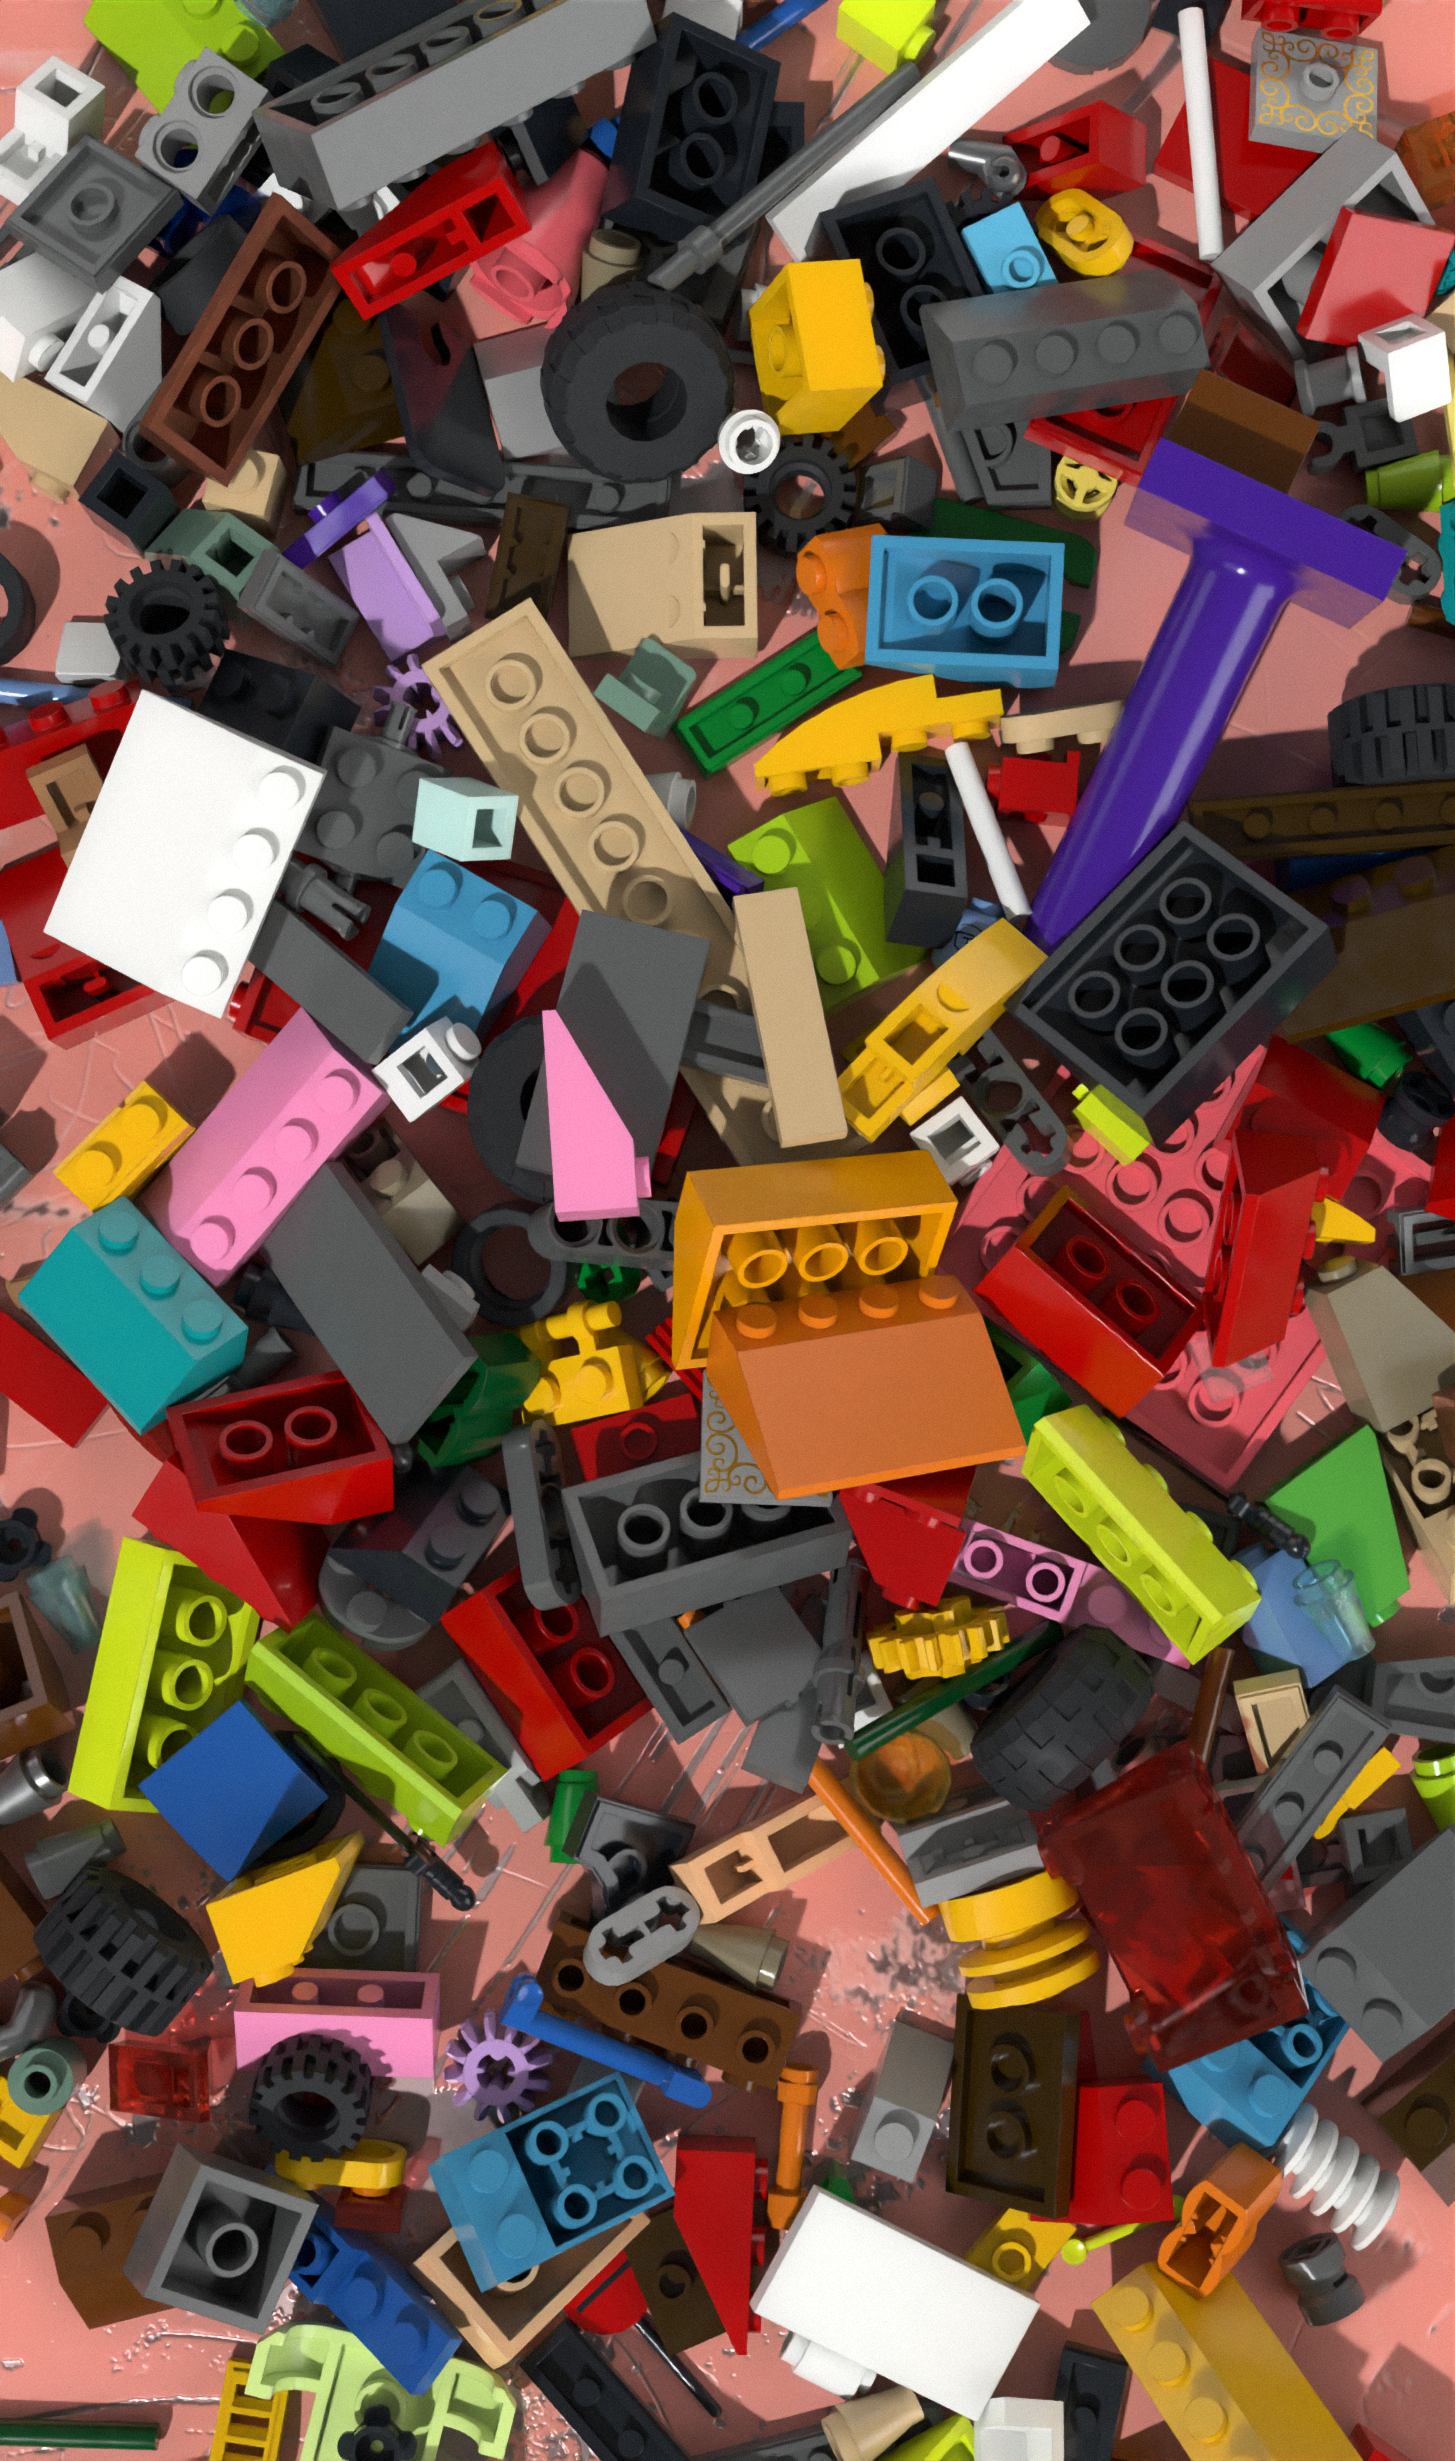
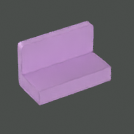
M374 511L365 517L370 531L330 554L327 558L391 665L397 667L406 662L408 655L411 653L418 655L446 638L447 634L437 610L379 515Z

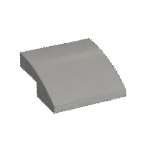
M987 1781L890 1813L922 1908L1048 1867L1042 1843L1031 1823L1027 1810L1016 1809L990 1786Z

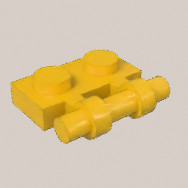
M588 1299L571 1304L566 1312L553 1315L548 1313L535 1323L516 1327L505 1326L503 1333L514 1332L541 1360L539 1377L535 1388L525 1403L520 1406L523 1424L541 1419L554 1427L644 1407L632 1344L614 1347L609 1345L606 1328L618 1326L622 1320V1312L618 1303L608 1301L598 1304L594 1300ZM573 1336L578 1340L580 1354L563 1358L559 1339Z

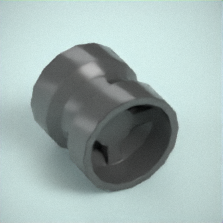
M1319 2233L1304 2238L1285 2249L1277 2260L1287 2282L1296 2285L1299 2290L1300 2296L1297 2304L1306 2323L1310 2326H1323L1337 2322L1358 2310L1366 2299L1358 2279L1346 2272L1343 2265L1346 2254L1335 2233Z

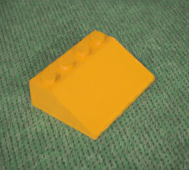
M929 1150L688 1171L674 1221L672 1363L675 1369L706 1367L713 1311L743 1307L747 1304H762L800 1298L810 1294H826L863 1288L874 1284L882 1285L934 1275L958 1200Z

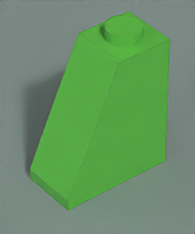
M1354 1424L1253 1501L1257 1506H1264L1294 1527L1296 1533L1304 1534L1311 1544V1551L1303 1560L1309 1566L1317 1587L1344 1623L1358 1628L1366 1623L1371 1629L1388 1620L1401 1608L1397 1599L1410 1590V1584L1376 1435L1368 1424Z

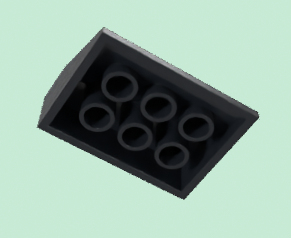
M1183 820L1009 997L1003 1006L1020 1025L1108 1110L1158 1150L1339 963L1328 925Z

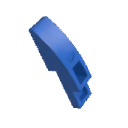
M270 2163L265 2169V2172L281 2177L274 2170L275 2164ZM304 2190L319 2204V2207L288 2278L311 2303L327 2305L410 2395H425L463 2342V2339L429 2305L433 2296L400 2263L355 2223L316 2192Z

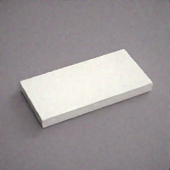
M815 2184L749 2303L754 2313L975 2422H978L1041 2305L1034 2295Z

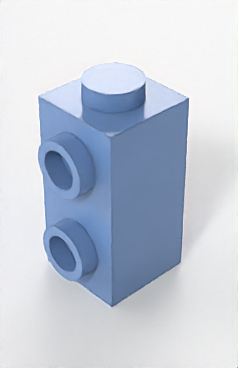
M1263 1542L1253 1544L1229 1558V1562L1236 1560L1250 1572L1258 1587L1256 1592L1262 1597L1251 1619L1237 1629L1261 1675L1298 1668L1303 1689L1315 1687L1356 1657L1343 1634L1339 1621L1333 1616L1312 1578L1309 1566L1303 1559L1292 1558L1287 1555L1284 1549L1279 1550L1277 1547L1267 1550Z

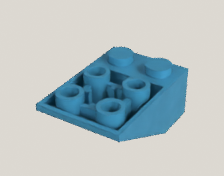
M1281 1912L1265 1914L1174 2016L1140 2065L1151 2078L1163 2082V2089L1229 2149L1239 2142H1244L1254 2151L1274 2145L1350 2028L1345 2020L1293 1964L1292 1960L1307 1936Z
M620 2071L610 2074L452 2150L427 2167L481 2293L676 2195Z

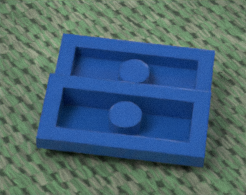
M245 1698L238 1700L138 1785L139 1789L181 1837L228 1883L331 1796L290 1746L286 1748Z

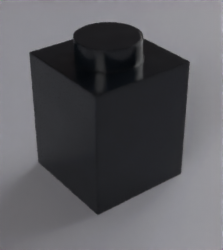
M117 450L114 451L78 499V502L95 525L142 559H145L144 551L181 511L165 484Z

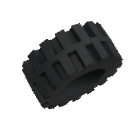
M300 2035L288 2039L287 2047H284L280 2042L271 2047L269 2056L264 2054L260 2061L248 2107L250 2108L249 2122L250 2125H256L255 2135L261 2142L270 2139V2150L277 2154L283 2149L290 2151L289 2159L300 2161L303 2154L310 2155L311 2162H323L325 2153H329L335 2159L344 2154L345 2146L352 2150L358 2144L360 2134L363 2135L373 2093V2081H370L371 2070L367 2063L360 2065L361 2055L354 2048L346 2053L342 2051L344 2042L333 2038L330 2045L322 2043V2035H311L309 2042H303ZM300 2091L315 2092L327 2097L332 2103L321 2106L308 2105L296 2100L291 2093Z

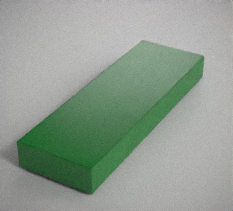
M815 631L673 723L671 730L704 780L708 781L860 682L863 674L858 666L839 670L829 653L825 652L822 648L818 632Z

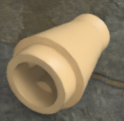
M898 2385L892 2389L835 2404L832 2406L834 2413L823 2418L821 2423L838 2461H873L909 2428L924 2420V2414L915 2393L902 2385Z

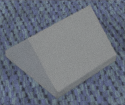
M545 325L473 344L506 462H521L566 450L554 433L548 419L540 388V368L543 365L544 349L550 335L554 333L557 327L548 329L544 328ZM613 382L607 394V401L620 405L615 382Z

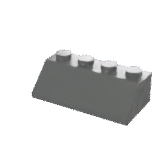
M1162 268L922 305L919 309L947 433L1185 395L1193 387L1201 368L1208 370L1211 367L1197 304Z
M701 1450L561 1489V1498L580 1582L599 1636L604 1637L846 1566L852 1527L837 1491H833L831 1507L699 1502Z

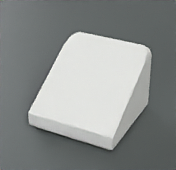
M64 623L55 667V676L63 685L95 687L111 680H123L127 683V667L124 661L121 660L108 634L109 631L105 623Z

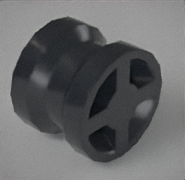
M1410 1071L1405 1073L1396 1083L1394 1088L1395 1095L1386 1098L1377 1129L1387 1141L1397 1148L1407 1152L1418 1153L1424 1150L1432 1141L1434 1136L1433 1129L1446 1125L1455 1114V1102L1443 1085L1431 1076L1421 1072Z

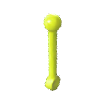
M1172 2195L1175 2219L1173 2221L1182 2220V2208L1185 2198L1180 2195ZM1158 2222L1115 2225L1084 2239L1072 2235L1061 2248L1062 2258L1070 2265H1079L1086 2259L1087 2252Z

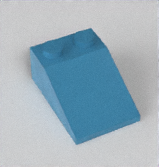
M872 535L865 664L923 675L933 674L934 677L990 687L1053 690L1059 668L1065 543Z
M428 849L395 903L367 972L414 1012L388 1049L387 1053L393 1054L424 1028L444 1016H447L453 1025L455 1023H462L469 1027L477 1036L482 1046L552 930V927L538 910L431 849Z

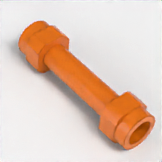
M785 2062L778 2080L777 2100L783 2102L776 2180L775 2186L768 2187L765 2224L781 2230L790 2229L807 2198V2191L801 2189L808 2110L809 2105L816 2104L819 2068L810 2064Z

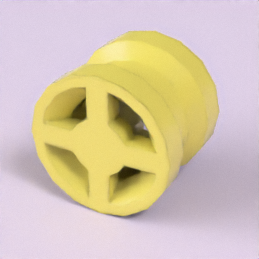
M1063 456L1056 468L1055 477L1051 485L1052 505L1061 517L1070 522L1080 524L1093 522L1104 515L1108 509L1118 480ZM1073 484H1074L1075 488L1077 489L1076 492H1075L1074 489H1073V486H1072ZM1093 491L1092 494L1085 496L1086 493Z

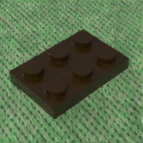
M967 1992L957 1994L945 2192L1053 2220L1069 2216L1081 2013L1032 2003L986 2010L972 2008Z

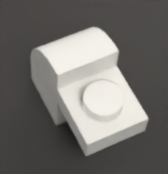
M52 55L16 88L14 128L0 140V195L19 206L86 132L99 140L104 119L106 93L104 85Z

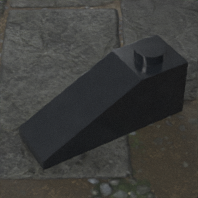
M899 752L895 761L884 885L886 942L942 950L952 941L968 901L962 798L947 760Z

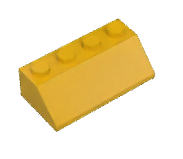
M1158 2260L1141 2264L1090 2303L1092 2309L1191 2461H1363L1231 2270L1209 2295L1196 2300L1158 2270Z

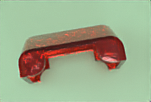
M1190 1738L1164 1748L1044 1823L1043 1839L1037 1841V1848L1043 1865L1051 1879L1054 1880L1062 1876L1068 1886H1077L1129 1992L1132 2013L1123 2016L1128 2036L1139 2055L1149 2052L1159 2074L1310 2013L1302 1971L1291 1941L1216 1786Z

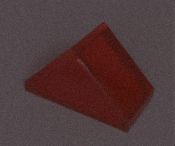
M1225 316L1208 350L1211 367L1207 371L1290 408L1298 391L1296 381L1235 316Z

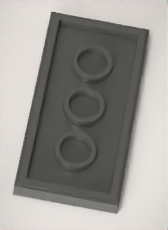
M582 909L556 1011L633 1138L636 1157H649L651 1178L711 948V941ZM544 1052L515 1164L520 1168L553 1176Z
M325 1162L258 1251L392 1445L408 1443L479 1355L341 1162Z

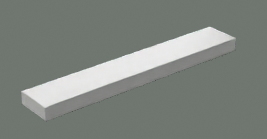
M1013 0L809 176L804 183H801L764 215L795 263L809 262L804 248L819 212L902 187L1091 23L1079 1Z

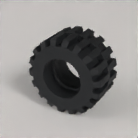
M1416 684L1377 690L1349 699L1328 713L1333 788L1455 778V684Z
M86 1866L33 1931V1940L43 1961L54 1976L74 1996L108 2021L142 2035L154 2037L162 2034L214 1969L211 1956L202 1939L170 1905L132 1878L115 1870L100 1866Z

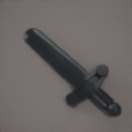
M1101 1408L1102 1413L1118 1428L1226 1503L1224 1506L1227 1507L1228 1514L1231 1516L1236 1514L1244 1519L1248 1528L1272 1545L1274 1544L1279 1550L1284 1549L1288 1556L1295 1559H1303L1310 1554L1311 1544L1304 1534L1296 1533L1294 1527L1264 1506H1255L1246 1499V1494L1242 1491L1237 1494L1233 1492L1232 1494L1124 1417L1119 1419L1107 1408Z
M292 1732L293 1739L297 1745L403 1848L400 1856L404 1859L405 1866L416 1877L420 1878L422 1876L445 1900L449 1899L455 1909L469 1911L474 1907L476 1895L473 1889L463 1884L464 1880L435 1852L428 1849L430 1844L425 1838L418 1835L414 1830L409 1835L405 1834L304 1735L299 1732Z

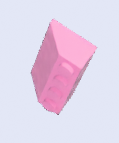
M302 1006L140 1196L165 1239L216 1287L236 1281L247 1270L250 1261H254L259 1256L260 1252L258 1250L322 1165L325 1162H339L392 1100L371 1072L374 1067L361 1059Z

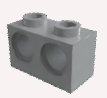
M205 47L197 60H190L179 72L174 84L175 94L163 112L153 115L144 125L138 140L139 148L134 156L150 173L176 188L181 196L213 217L262 143L251 111L274 100V97L266 88L211 49ZM223 91L234 92L233 103L226 111L219 114L209 112L211 101L217 94ZM190 144L198 145V154L192 164L184 168H174L175 156L182 147Z

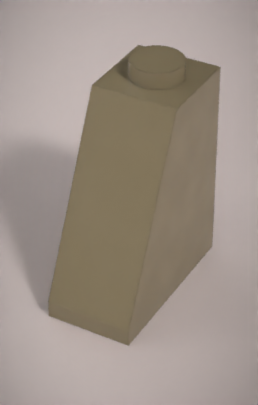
M1344 1255L1331 1259L1319 1266L1317 1269L1318 1276L1304 1283L1303 1298L1354 1421L1360 1424H1368L1370 1428L1385 1433L1433 1407L1432 1393L1455 1384V1332L1383 1265L1358 1259L1352 1255Z

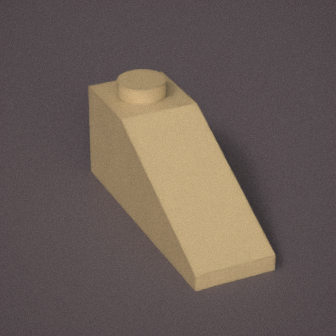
M0 371V435L32 477L30 486L55 502L64 504L67 496L78 502L80 496L115 450H118L122 442L109 420L24 377L13 383Z

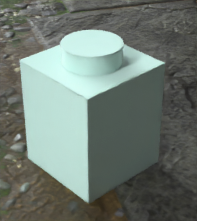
M471 777L420 778L412 842L458 861L511 859L519 795Z

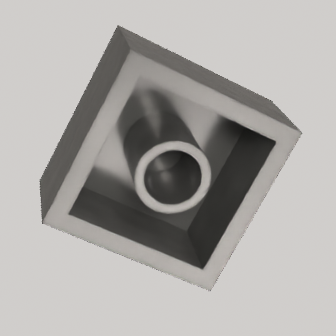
M178 2141L122 2272L145 2298L264 2335L319 2204L294 2181Z

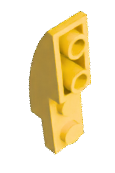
M933 674L896 681L860 693L814 716L777 742L754 764L755 791L769 789L770 795L774 797L791 796L805 792L808 789L807 783L831 779L834 787L855 786L869 781V773L879 772L882 761L880 747L890 745L891 752L906 753L927 747L928 739L952 736L954 743H971L984 740L991 736L990 730L999 728L1000 717L1004 715L1000 689L937 698Z
M1003 917L962 947L884 1019L864 1040L866 1044L865 1050L837 1078L846 1121L872 1144L958 1052L963 1056L1006 1011L1003 1004L1049 957Z

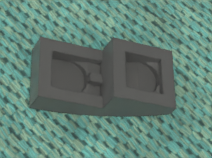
M1390 1807L1345 1812L1337 1820L1334 1829L1327 1836L1321 1839L1311 1837L1296 1856L1302 1887L1309 1888L1342 1881L1357 1884L1376 1880L1413 1852L1406 1810L1404 1807Z

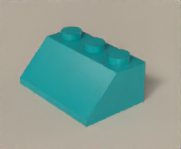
M125 1195L72 1227L18 1294V1302L140 1436L167 1419L166 1407L193 1401L243 1366L249 1327Z

